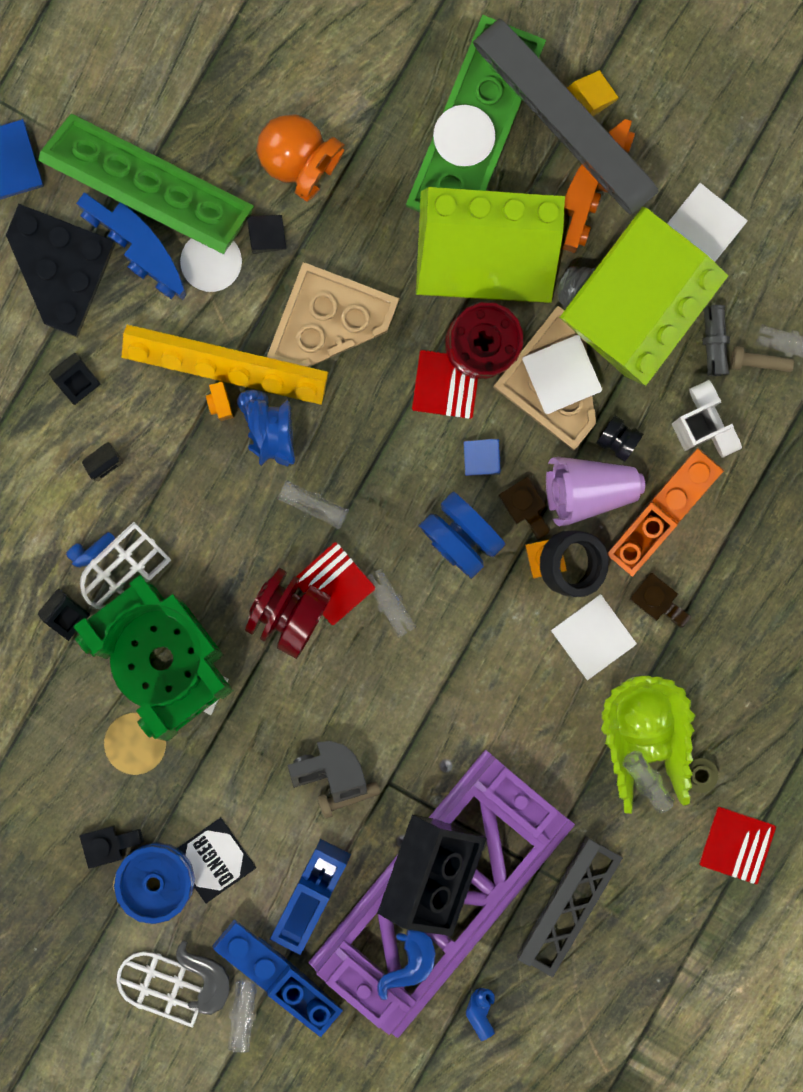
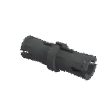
M711 305V308L706 306L703 309L705 337L702 338L703 346H706L707 376L729 375L727 344H730V336H726L725 305Z

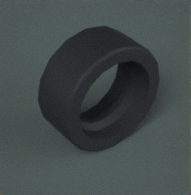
M562 531L553 535L544 545L540 556V572L543 581L552 591L561 595L586 597L598 590L604 583L608 573L609 557L605 546L598 537L587 532ZM578 543L586 550L588 567L585 575L578 583L569 584L563 579L560 570L561 558L569 545Z

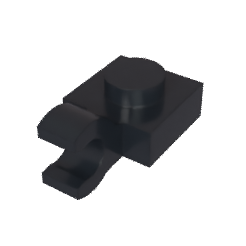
M115 825L79 835L88 869L122 860L124 857L121 849L144 842L141 829L117 835Z

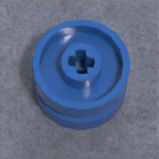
M452 492L440 504L441 510L452 523L448 525L437 514L431 513L419 525V528L433 542V547L451 565H456L472 579L484 567L483 560L472 548L476 546L485 555L494 557L506 543L458 494Z
M155 842L142 845L129 854L116 871L114 890L117 902L127 915L139 922L156 924L169 921L183 910L192 896L195 875L192 864L186 855L171 844ZM153 877L160 881V888L158 890L156 886L151 888L148 885V881Z

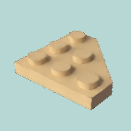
M303 262L267 357L306 367L318 364L387 333L400 298Z
M557 306L520 352L517 361L504 372L493 388L566 446L575 451L596 424L593 397L590 396L557 411L545 414L522 360L527 355L578 335L559 318L564 310ZM581 338L582 343L587 352L586 341L583 338Z

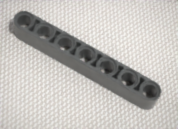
M499 18L473 41L475 48L628 214L633 215L659 192L650 177L502 19Z

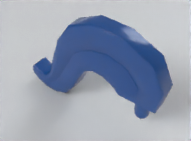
M407 930L406 934L398 933L396 935L398 940L405 941L404 950L408 956V964L403 969L381 976L377 984V992L381 1000L388 999V989L416 985L425 981L434 969L435 949L432 938L424 932Z

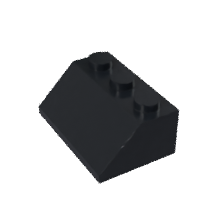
M412 814L377 914L407 930L452 936L487 838L437 819Z

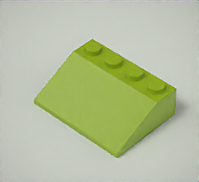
M427 187L422 190L420 196L416 295L552 303L563 236L565 196Z
M642 207L559 318L621 374L646 386L729 275L684 236L648 208Z

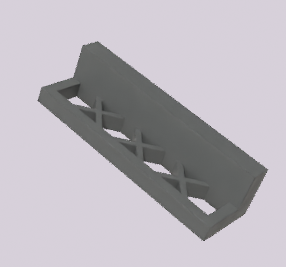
M586 836L517 953L518 960L529 967L531 965L553 978L623 858ZM597 852L612 859L604 873L591 876L589 866ZM601 878L600 882L595 888L593 880ZM589 882L592 893L588 902L574 905L572 895L578 884ZM584 908L577 919L575 910ZM571 912L574 920L572 930L556 935L554 925L560 915ZM566 938L562 947L560 948L558 940ZM554 941L557 955L549 967L537 960L536 956L543 944Z

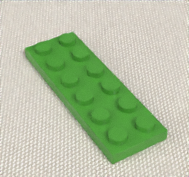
M482 15L443 111L444 113L458 105H470L481 109L489 116L494 125V146L490 154L481 162L471 166H457L449 163L439 154L433 137L407 200V208L420 212L421 191L427 187L486 191L522 102V99L481 56L473 44L477 37L497 21L495 19ZM508 25L533 53L540 58L546 40Z
M72 113L43 147L38 160L222 254H225L247 222V217L251 216L254 205Z

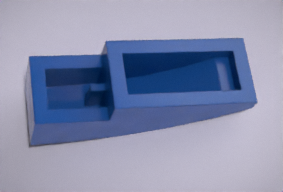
M320 839L270 940L301 955L349 861L350 853Z

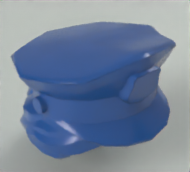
M245 390L240 393L237 404L244 413L250 429L248 437L254 443L249 445L248 448L259 457L260 466L268 459H275L278 464L285 466L293 465L295 457L290 402L287 400L281 406H269V398L265 393L258 392L257 390Z

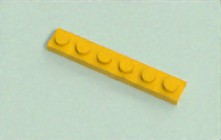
M128 324L123 333L121 358L322 405L328 378L327 371Z

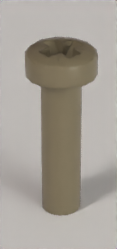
M735 346L731 354V368L733 370H740L742 366L792 372L794 359L744 352L743 346Z
M377 782L366 785L368 794L334 803L333 797L327 798L325 794L319 795L318 804L322 815L326 819L332 817L331 811L380 795Z

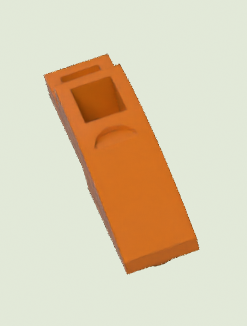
M625 119L608 133L625 152L629 153L635 133L629 131L632 121ZM583 165L576 172L565 196L564 215L571 216L572 219L562 249L572 253L576 252L578 244L582 246L586 244L591 226L585 225L589 212L595 214L601 197L600 193L595 192L596 189L607 192Z
M697 447L607 552L608 556L633 577L677 527L682 518L724 472V469Z

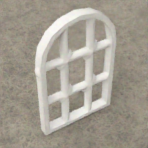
M133 522L95 559H92L84 569L80 579L81 594L89 605L101 610L106 606L102 604L116 591L119 594L124 592L122 590L123 584L137 571L150 581L171 559L155 543L154 539L150 538ZM136 529L142 536L125 551L119 543L132 530ZM146 539L154 549L137 563L131 557L132 552ZM115 548L120 553L118 558L103 571L97 563ZM159 552L165 559L148 574L143 569L145 568L144 565ZM126 559L132 565L130 567L131 570L118 583H115L109 577L111 575L110 572ZM93 568L98 573L96 575L97 578L85 588L86 576ZM104 579L111 586L109 587L110 590L95 603L88 598L87 594Z
M147 951L134 953L123 961L118 969L116 981L120 994L127 1002L138 1009L147 1010L192 1028L198 1015V1008H189L187 1002L176 999L179 987L181 989L186 987L199 993L202 990L201 987L182 980L187 969L182 967L178 961L164 957L160 953ZM143 955L153 957L151 965H147V967L130 961L135 957ZM158 959L181 967L178 977L176 975L172 977L156 971L155 967ZM125 965L146 972L147 976L144 984L140 983L139 985L121 978ZM156 976L175 983L172 993L166 995L148 988L151 978ZM122 984L141 991L137 1002L127 996L122 988ZM150 994L168 1001L165 1011L163 1012L142 1004L145 995L149 996ZM179 1005L195 1011L192 1021L189 1022L171 1015L172 1006Z

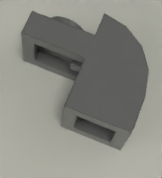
M332 741L317 742L319 756L303 755L293 761L294 763L287 765L293 788L327 778L334 803L368 794L361 765L355 754L343 744Z

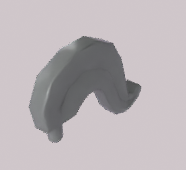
M182 941L176 951L178 963L185 969L200 975L204 980V986L198 994V1001H190L188 1007L198 1008V1013L212 1015L223 1009L229 995V976L223 965L213 959L187 952L186 946L188 942Z

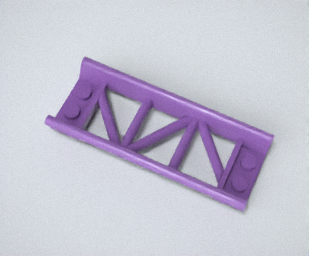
M486 749L429 818L451 824L470 800L476 797L480 802L494 883L476 869L471 883L482 892L468 891L464 904L484 906V908L455 942L446 935L424 932L445 952V955L435 965L427 979L422 981L412 994L408 993L405 987L390 988L387 990L388 999L381 1000L378 996L377 984L381 976L386 973L351 945L378 912L397 856L308 962L315 969L316 974L329 987L379 1029L381 1028L388 1035L393 1034L397 1038L401 1036L575 826L572 821L512 773ZM496 815L534 846L508 879ZM378 914L387 971L389 973L400 970L401 964L393 922Z

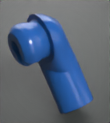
M107 532L87 550L81 544L76 543L66 552V555L73 562V566L78 568L87 566L92 559H95L116 538Z
M479 988L471 994L466 1009V1017L480 1041H484L495 1034V1030L487 1018L491 1004H494L495 995L490 989Z

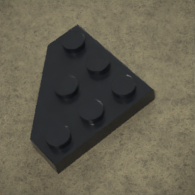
M18 203L6 237L43 323L48 327L78 338L116 243L111 239Z

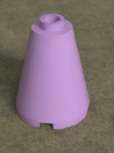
M553 457L548 463L554 464L553 471L546 472L547 501L549 510H556L559 518L553 519V521L558 526H567L634 503L639 500L640 494H643L645 491L644 476L642 473H638L635 467L566 457Z

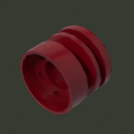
M480 302L467 307L450 324L445 336V351L450 363L459 373L472 379H488L506 371L517 361L523 348V331L518 319L508 308L497 303ZM479 334H482L483 339H489L490 344L485 347V351H482L480 346L474 345V341L479 338Z
M278 568L276 573L264 583L249 611V619L245 631L253 635L261 622L266 624L260 639L265 642L277 630L281 633L277 649L297 659L317 626L331 596L312 585L301 597L296 595L299 578L294 576L285 589L281 585L287 572Z

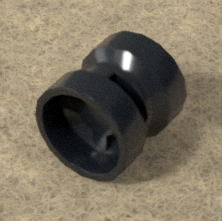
M614 415L596 444L604 449L610 448L615 452L617 458L625 462L644 434L636 428H628L625 426L624 420Z

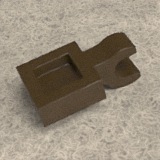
M528 477L498 495L516 525L526 520L537 540L550 533L548 526L538 513L546 505Z
M650 573L629 599L655 621L664 614L678 627L683 628L691 619L689 614L673 603L678 593L653 573Z

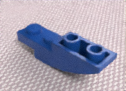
M84 192L76 203L83 211L80 217L95 228L102 224L111 231L108 237L121 247L125 248L127 244L130 245L124 254L130 262L127 268L142 279L149 275L158 283L155 288L168 298L172 299L176 295L183 300L187 294L182 279L171 257L153 231L123 203L119 202L114 211L111 212Z
M235 919L212 945L213 950L264 989L270 998L319 1037L326 1032L343 1011L335 1001L261 937H256Z

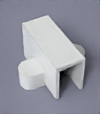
M707 380L690 388L689 391L697 409L681 416L672 423L684 451L712 439L722 458L742 449L733 424L724 427L715 406L721 403V399L711 381Z

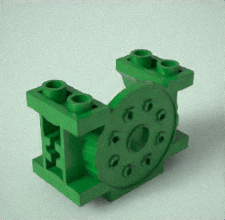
M139 575L129 583L131 587L89 619L83 618L73 626L79 634L75 637V640L86 654L90 653L93 657L97 655L104 659L110 657L112 676L119 690L130 701L141 706L136 710L141 717L137 721L141 729L149 738L153 737L154 739L169 741L179 733L178 730L220 698L224 699L234 690L213 664L224 654L185 602L173 594L164 599L151 581ZM153 626L157 627L156 632H152ZM177 629H180L179 635L175 634ZM132 641H138V645L134 647ZM165 647L171 651L173 662L168 669L159 671L152 666L151 656L156 649ZM190 648H193V654L188 652ZM131 664L135 666L133 670L129 669ZM190 671L191 676L187 678L185 672ZM145 683L149 684L147 689H144ZM168 685L172 687L171 692L167 691Z

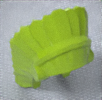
M637 676L627 679L620 686L611 690V696L605 700L603 705L605 709L602 712L601 718L604 721L601 730L606 734L605 744L611 749V761L614 763V774L617 775L619 798L624 800V813L632 814L634 765L656 761H665L666 773L670 777L679 802L683 806L690 804L688 791L692 788L690 776L693 775L689 764L693 762L691 736L695 731L691 725L695 718V714L690 710L691 700L686 697L685 690L677 687L673 680L651 676Z

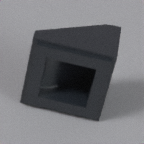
M282 215L247 217L253 254L287 249Z
M73 353L49 373L52 380L73 405H76L101 385L76 353Z
M107 442L82 461V464L92 480L100 481L123 464V460L114 447Z
M57 589L38 612V616L45 624L68 641L76 633L73 626L83 618L87 619L91 615L61 589Z

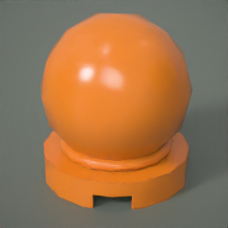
M292 114L277 117L266 124L259 134L256 151L261 166L272 178L283 183H296L295 194L308 202L320 190L315 184L323 173L326 172L328 175H331L345 151L343 149L345 145L335 137L324 142L320 130L309 119Z

